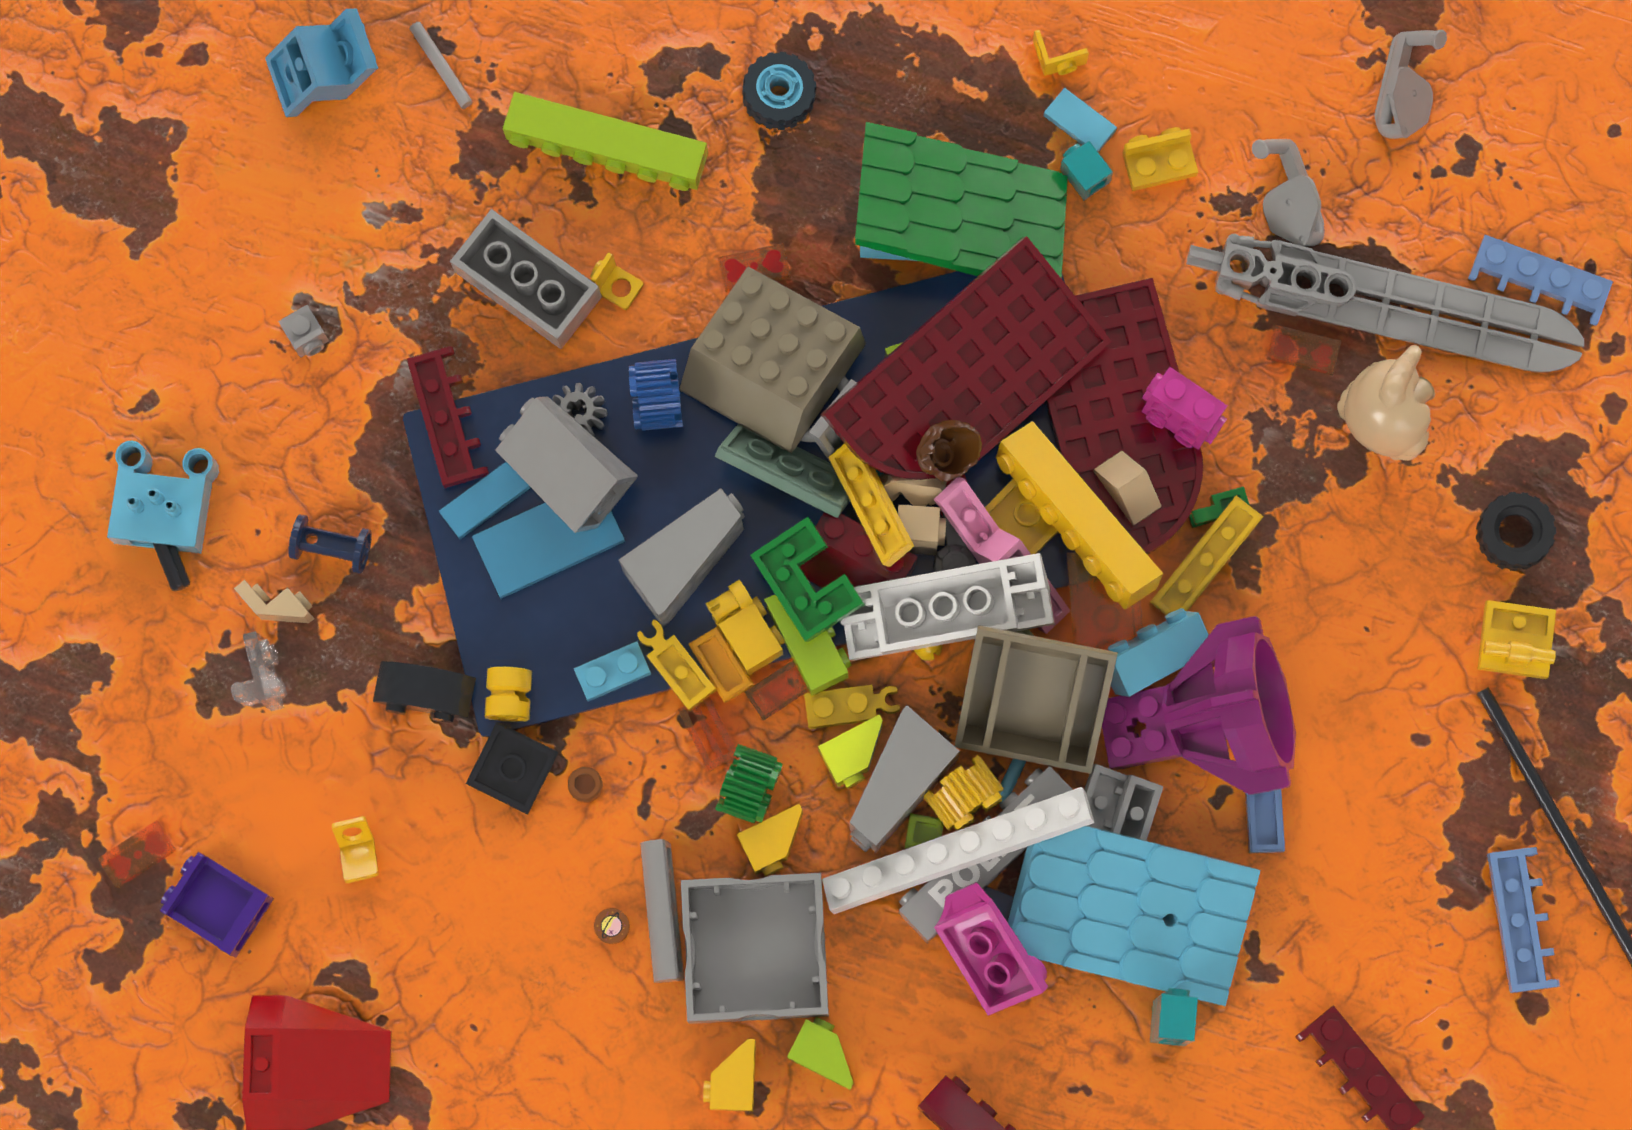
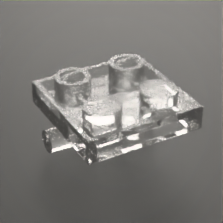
M256 631L243 634L253 679L232 684L231 693L233 699L242 706H254L257 703H261L270 711L284 708L282 698L287 697L282 677L278 678L275 672L274 665L279 664L275 646L270 645L268 639H264Z

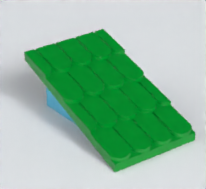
M866 122L855 245L860 246V258L920 261L979 276L1022 237L1027 236L1062 279L1068 176L1063 175L1059 171L1018 163L1016 159L969 150L958 144L917 136L916 132Z

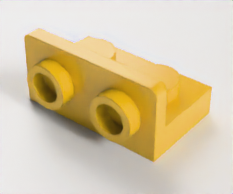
M1179 127L1164 130L1159 136L1148 138L1147 135H1140L1131 138L1128 141L1129 143L1124 145L1123 158L1132 191L1198 175L1190 143V129L1181 130Z

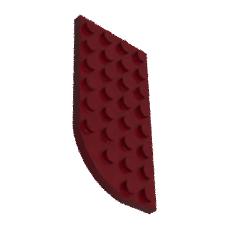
M1025 236L834 402L821 416L850 451L871 468L900 478L914 480L936 479L934 475H928L921 470L916 455L917 447L923 435L932 425L946 420H958L973 426L980 433L982 442L979 461L1107 347L1112 340L1030 239Z
M1153 278L1076 295L1112 342L1045 401L1060 454L1146 554H1150L1163 546L1182 527L1197 501L1203 478L1201 447L1198 450L1193 446L1188 448L1175 439L1173 432L1165 427L1160 429L1152 425L1146 419L1147 415L1142 412L1146 404L1142 397L1156 374L1160 373L1164 376L1169 367L1179 372ZM1121 451L1147 471L1161 504V508L1134 526L1131 525L1093 471Z

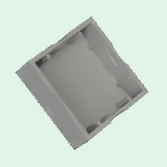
M821 873L771 875L755 880L734 878L681 880L682 919L686 946L687 1022L689 1024L829 1016Z

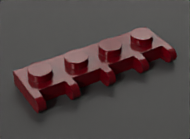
M452 346L407 358L444 488L485 477L489 474L488 467L477 469L473 467L469 450L480 447L481 443L479 438L465 439L460 418L471 415L472 411L470 406L457 409L451 387L463 383L461 375L448 377L443 362L444 358L455 354Z
M1334 1005L1295 1036L1301 1042L1310 1034L1325 1052L1324 1055L1315 1061L1319 1067L1331 1059L1348 1081L1338 1089L1342 1095L1354 1087L1371 1108L1361 1117L1365 1123L1374 1116H1377L1388 1130H1410L1425 1118L1423 1113Z

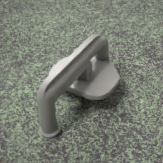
M1444 30L1405 31L1398 33L1393 38L1374 114L1377 129L1382 136L1390 139L1408 138L1428 123L1433 104L1432 87L1429 82L1409 68L1408 64L1413 46L1431 45L1435 49L1443 48L1447 41V33Z
M1291 139L1256 140L1252 144L1254 156L1258 159H1265L1269 154H1279L1288 178L1286 182L1270 190L1264 197L1263 212L1270 231L1296 245L1308 247L1320 244L1325 233L1324 220L1320 211L1321 199L1314 181L1306 172L1297 145Z

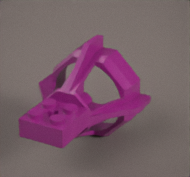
M1256 616L1217 624L1170 684L1139 691L1130 697L1120 695L1108 698L1102 729L1110 769L1121 770L1183 757L1249 795L1284 789L1291 785L1289 770L1294 769L1296 730L1286 678L1270 638L1263 635L1261 620ZM1138 721L1146 724V729L1141 731V737L1134 732V727ZM1227 741L1236 761L1230 760Z

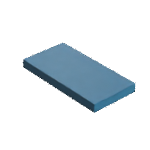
M546 503L472 536L500 599L625 542L611 511L598 528L575 533Z

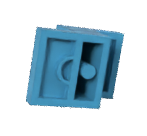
M357 8L345 9L330 25L296 26L265 57L285 117H297L312 101L348 98L378 69L376 57L372 52L365 32V26L361 21Z

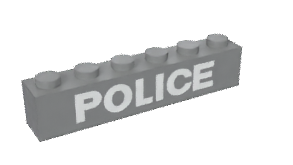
M1050 766L1044 772L1038 768L1024 781L1028 787L1019 796L1012 792L999 805L1003 811L998 816L1073 789ZM987 816L982 822L992 818ZM1027 847L928 881L919 891L913 887L899 901L902 907L898 913L928 943L938 934L934 926L942 915L945 897L948 894L975 882L984 890Z

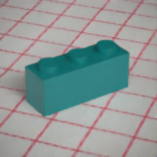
M1168 988V991L1154 999L1150 1043L1186 1046L1195 1041L1198 997H1189L1190 990Z

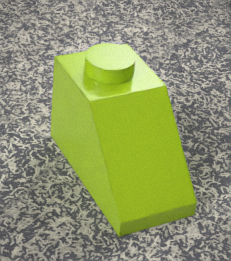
M815 1017L813 1022L806 1019L787 1058L851 1091L854 1083L839 1037L832 1032L835 1026L818 1017Z

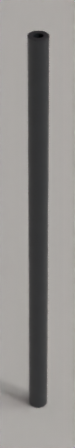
M1488 687L1478 692L1477 696L1632 966L1631 935L1490 688Z

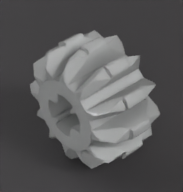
M576 383L575 392L572 393L568 386H564L562 389L565 397L554 395L553 401L594 437L591 428L594 426L602 430L604 424L598 418H604L608 415L607 409L600 407L605 402L603 396L594 397L596 390L593 386L587 388L584 393L581 383ZM583 406L585 414L583 416L577 414L574 418L572 414L573 408L579 410Z

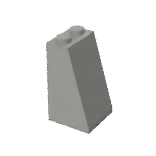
M548 396L529 399L521 408L520 414L522 416L517 423L509 425L500 435L499 440L502 442L495 451L575 533L598 528L637 479L638 475Z
M719 489L619 559L623 573L662 627L669 624L743 532L742 519L745 517L742 513L743 508L732 493L726 496L724 491Z
M907 705L900 713L849 822L850 831L852 832L850 834L852 836L851 840L865 852L871 848L877 853L907 819L910 813L922 802L923 796L932 790L958 761L960 751Z

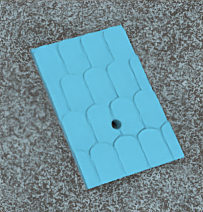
M1084 826L1027 846L1008 924L1028 955L1034 956L1039 960L1162 991H1168V988L1190 990L1189 997H1198V1000L1226 1006L1229 987H1231L1238 960L1237 956L1242 945L1247 925L1246 921L1250 914L1256 890L1255 887L1257 886L1261 870Z

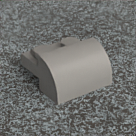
M1093 764L1092 773L1089 774L1084 790L1094 823L1087 826L1146 841L1164 786L1134 775H1125L1098 764Z

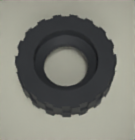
M1509 492L1505 496L1497 497L1482 512L1476 529L1478 533L1476 540L1479 542L1481 553L1487 556V560L1490 563H1495L1501 569L1507 568L1510 571L1528 569L1540 562L1554 544V535L1556 534L1554 516L1551 515L1549 512L1550 508L1546 504L1544 505L1540 502V499L1536 496H1529V493L1522 492L1518 494L1516 492ZM1511 515H1519L1526 518L1533 529L1531 541L1526 546L1520 548L1506 545L1499 534V527L1503 519Z

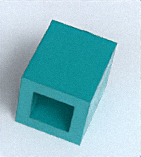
M1090 141L1082 146L1075 144L1062 155L1064 158L1062 159L1060 170L1065 176H1068V181L1083 201L1111 182L1113 171Z

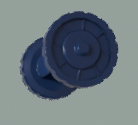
M301 514L297 516L289 540V558L298 560L302 552L307 551L352 561L353 572L361 574L364 571L371 548L372 532L370 529L363 528L359 536L354 537L309 527L308 516ZM310 536L318 538L314 544L307 543V539Z

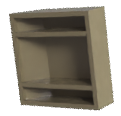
M747 267L691 347L679 389L681 392L792 454L866 345L859 326L756 270Z
M978 625L955 747L1091 774L1118 652Z

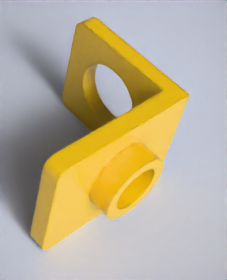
M1040 30L1034 31L1033 44L1044 76L1057 72L1059 75H1065L1075 71L1077 66L1087 63L1089 55L1087 48L1049 59Z
M609 252L603 261L599 260L590 275L591 281L599 286L601 296L624 310L630 307L643 287V282L616 266L614 256ZM620 279L627 280L631 284L630 293L625 297L615 296L612 293V285L615 281Z
M361 816L333 823L332 831L340 848L345 883L378 876L379 871L374 837L366 817ZM352 827L362 830L356 836H346L343 834L344 830Z

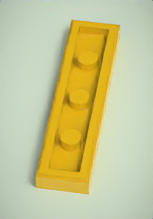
M844 443L828 458L882 565L890 567L910 551L914 544L876 470L858 459Z
M1236 495L1150 603L1165 615L1178 609L1188 611L1262 520L1263 516Z

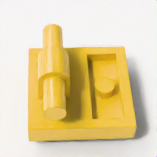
M1487 600L1484 607L1477 669L1547 679L1549 677L1550 664H1554L1556 651L1552 650L1556 610Z

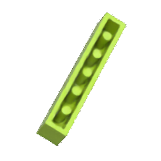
M517 92L513 94L503 126L506 139L516 147L528 148L529 145L541 148L543 153L554 157L564 154L573 157L574 161L583 165H592V162L605 165L607 170L614 173L623 174L624 171L635 173L638 178L647 182H656L658 179L669 182L672 188L681 191H688V188L698 189L708 156L706 142Z

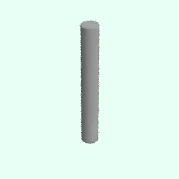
M421 22L411 25L410 31L462 109L469 107L473 103L472 99Z

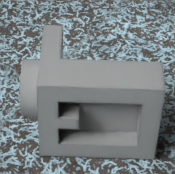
M308 305L278 321L300 358L305 355L309 357L319 353L324 348V344L329 342Z

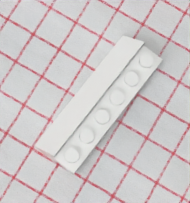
M1040 553L854 587L865 605L841 620V625L844 626L849 660L851 661L975 639L978 625L1011 632L1055 625L1050 598L1051 590Z

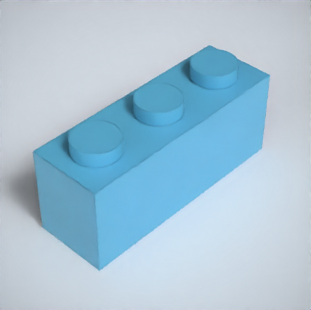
M1184 609L1175 610L1165 616V622L1157 626L1151 624L1139 629L1136 632L1137 637L1128 642L1127 640H1121L1110 645L1107 648L1108 651L1118 652L1111 682L1115 695L1130 697L1184 667L1209 635L1199 612H1190Z

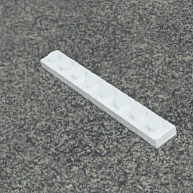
M1080 787L823 878L822 882L829 910L833 914H837L1093 824L1094 819L1086 792Z

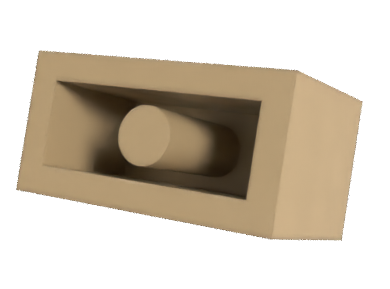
M898 505V515L914 544V547L908 552L936 555L937 546H944L946 518H940V507Z

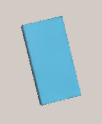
M1066 88L1060 92L1044 112L1045 118L1081 145L1090 141L1098 153L1117 130L1114 124Z

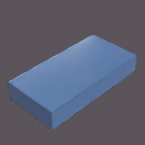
M1281 789L1254 795L1245 793L1249 853L1284 852Z

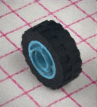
M786 52L767 53L766 56L757 58L756 62L749 66L748 73L744 76L743 104L746 106L749 116H752L759 125L762 124L768 129L777 128L778 130H785L787 127L793 128L800 121L803 122L807 114L811 113L816 95L814 74L812 70H809L808 64L804 60L798 59V56L794 54L789 55ZM775 86H782L788 92L783 96H777L771 92V89Z

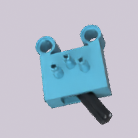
M126 441L117 448L115 453L118 471L107 538L114 544L155 548L171 590L181 591L190 585V580L178 551L202 554L212 482L219 474V465L208 451L202 448H194L184 455L182 461L183 469L189 476V479L147 474L153 465L150 453L140 443ZM141 453V459L136 465H127V459L131 454ZM208 460V467L204 472L194 473L193 468L198 461Z

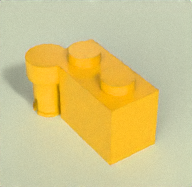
M739 579L728 586V591L705 604L710 613H712V619L749 676L783 655L781 645L785 641L775 625L770 628L763 619V616L767 614L764 606L757 596L753 599L751 598Z

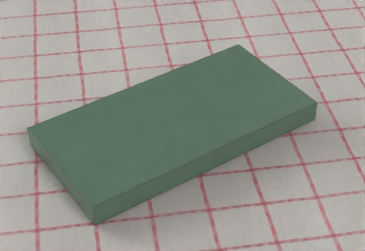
M740 424L732 430L716 452V458L836 518L839 517L850 502L831 463L797 446L791 454Z

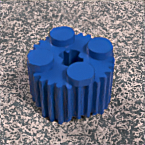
M676 359L638 362L634 366H629L631 397L638 396V398H632L634 428L645 431L683 427Z

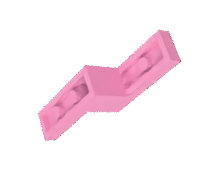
M961 477L956 478L934 498L936 504L940 507L979 564L1031 555L1021 539L997 526L965 479ZM1048 579L1056 625L1070 612V609ZM1055 625L1038 627V629L1047 634Z

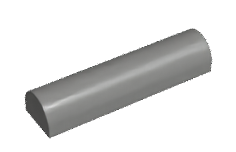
M664 839L644 841L640 843L653 980L654 983L682 981L684 971L671 843Z

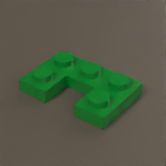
M806 517L750 555L807 643L865 605L845 574L817 593L800 566L828 548L809 517Z

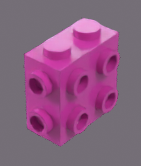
M1171 367L1168 368L1164 376L1160 373L1156 374L1142 397L1146 401L1142 410L1147 415L1146 419L1160 429L1165 427L1173 432L1175 439L1188 448L1193 446L1199 450L1204 441L1211 444L1227 420L1222 414L1228 405Z

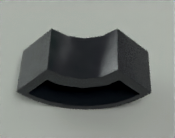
M381 661L373 702L386 705L385 711L405 715L406 710L434 714V720L453 723L454 718H468L476 678L428 666Z

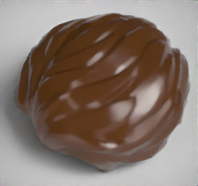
M946 420L932 425L923 435L916 450L919 467L926 474L934 475L940 481H950L961 477L978 462L982 449L980 433L969 423L958 420Z

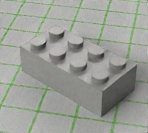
M492 209L450 260L456 274L560 349L563 348L602 298L598 285Z

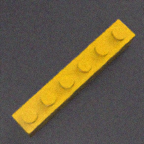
M1033 421L1000 442L996 455L1000 469L1005 474L1011 475L1017 482L1022 495L1034 502L1039 508L1044 521L1056 528L1061 534L1066 547L1072 551L1074 550L1079 555L1088 573L1096 576L1105 586L1106 593L1114 602H1118L1126 610L1157 589L1163 575L1162 571Z

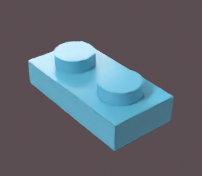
M637 641L574 668L588 702L651 675Z

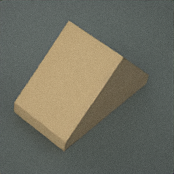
M1123 451L1093 470L1132 526L1161 508L1160 501L1147 471Z

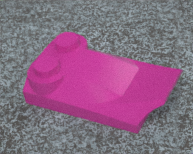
M977 882L945 897L942 915L934 928L988 1016L1037 996L1047 989L1048 985L1045 982L1047 971L1044 964L1036 957L1028 955L1000 910Z

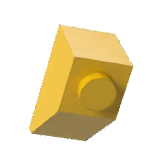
M800 804L737 834L756 875L763 872L766 877L784 868L782 862L788 859L803 816Z
M747 1039L711 1073V1081H704L703 1102H710V1110L753 1111L755 1039Z

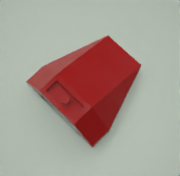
M252 995L244 1033L242 1103L246 1130H308L390 1102L392 1031L287 995Z

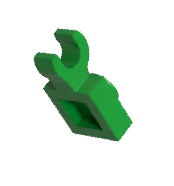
M1240 487L1211 495L1209 498L1211 506L1194 510L1189 515L1192 528L1216 521L1236 495L1250 505L1245 488Z

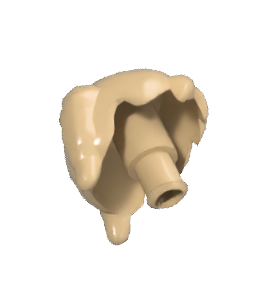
M1417 345L1410 346L1397 359L1374 362L1371 366L1365 368L1349 384L1347 389L1342 392L1340 401L1337 404L1340 417L1346 421L1355 439L1370 451L1390 457L1393 460H1412L1428 444L1429 431L1427 429L1431 417L1430 408L1425 403L1435 397V390L1427 379L1418 376L1416 365L1420 360L1422 351Z

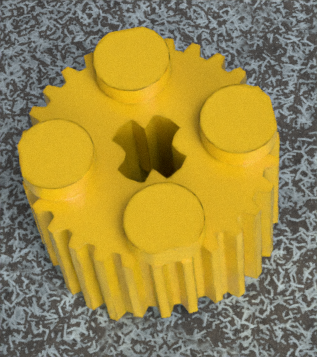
M979 755L972 759L974 766L966 771L960 766L940 781L942 789L935 795L930 790L923 796L947 830L955 828L958 831L969 827L975 822L973 815L983 808L987 813L1003 801L1000 793L1004 788Z

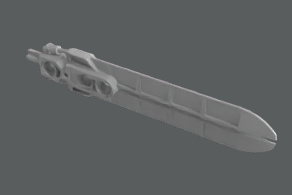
M1230 234L1226 239L1222 252L1190 245L1187 255V265L1217 272L1215 290L1218 294H1225L1237 300L1243 298L1263 309L1291 316L1299 315L1532 372L1561 370L1579 361L1582 356L1581 352L1537 341L1538 338L1584 347V338L1567 318L1552 309L1540 305L1313 251L1312 248L1280 240H1273L1272 242L1254 240V237ZM1253 247L1270 248L1273 261L1268 262L1262 252L1253 249ZM1230 261H1241L1245 265L1246 271L1243 273L1234 272L1230 267ZM1296 277H1307L1310 280L1311 288H1300L1296 283ZM1258 284L1266 288L1265 293L1260 298L1243 291L1244 289L1249 290ZM1329 285H1340L1344 291V296H1333L1329 291ZM1354 294L1381 299L1382 303L1355 297ZM1393 302L1409 307L1430 311L1431 315L1397 306L1389 305V303ZM1439 314L1480 323L1481 325L1479 327L1438 316ZM1488 326L1529 335L1530 338L1488 329Z

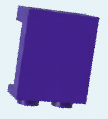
M198 852L195 857L190 856L182 866L180 873L183 876L176 887L172 885L165 892L161 900L163 907L160 912L173 918L216 945L225 953L236 958L274 898Z

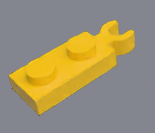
M653 620L651 623L657 630L656 635L653 638H646L639 631L637 636L643 645L654 649L646 655L688 711H690L717 690L675 635L665 640L661 624Z
M872 685L821 691L813 696L810 693H805L809 729L866 722L877 716L876 710H882L887 714H895L900 711V705L890 706L885 702V698L890 694H897V687H885L879 694L873 693Z

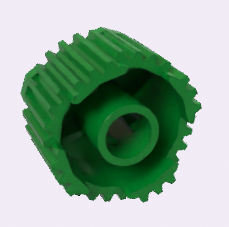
M738 744L733 756L739 757V760L734 759L730 765L719 794L726 798L719 799L715 810L754 824L755 821L762 823L772 795L766 793L767 789L773 791L783 763L778 762L777 757Z

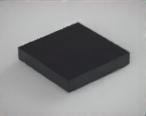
M496 722L466 784L528 815L559 752L502 723Z

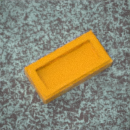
M718 626L688 644L724 704L754 686Z

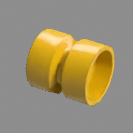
M491 667L487 669L486 688L491 691V695L486 697L485 718L510 722L530 720L531 701L526 697V693L531 691V670L518 667Z

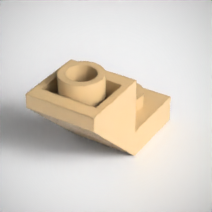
M884 473L879 476L892 502L902 493L913 506H926L927 504L932 506L936 504L934 498L945 489L947 481H940L938 479L914 480Z
M243 580L234 588L261 620L310 623L315 619L308 611L313 607L312 604L300 591L294 595L287 587L266 604L270 598L258 584L251 587Z

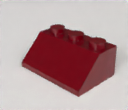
M824 512L816 525V529L828 548L802 564L800 568L810 582L822 589L844 574L847 575L853 586L857 587L910 577L917 566L918 557L907 552L892 566L882 565L863 525L843 514L836 518Z
M945 1075L917 1107L940 1130H1016L1009 1123L1005 1128L994 1119L998 1113L984 1100L977 1104L967 1094L971 1089L956 1075L952 1080Z

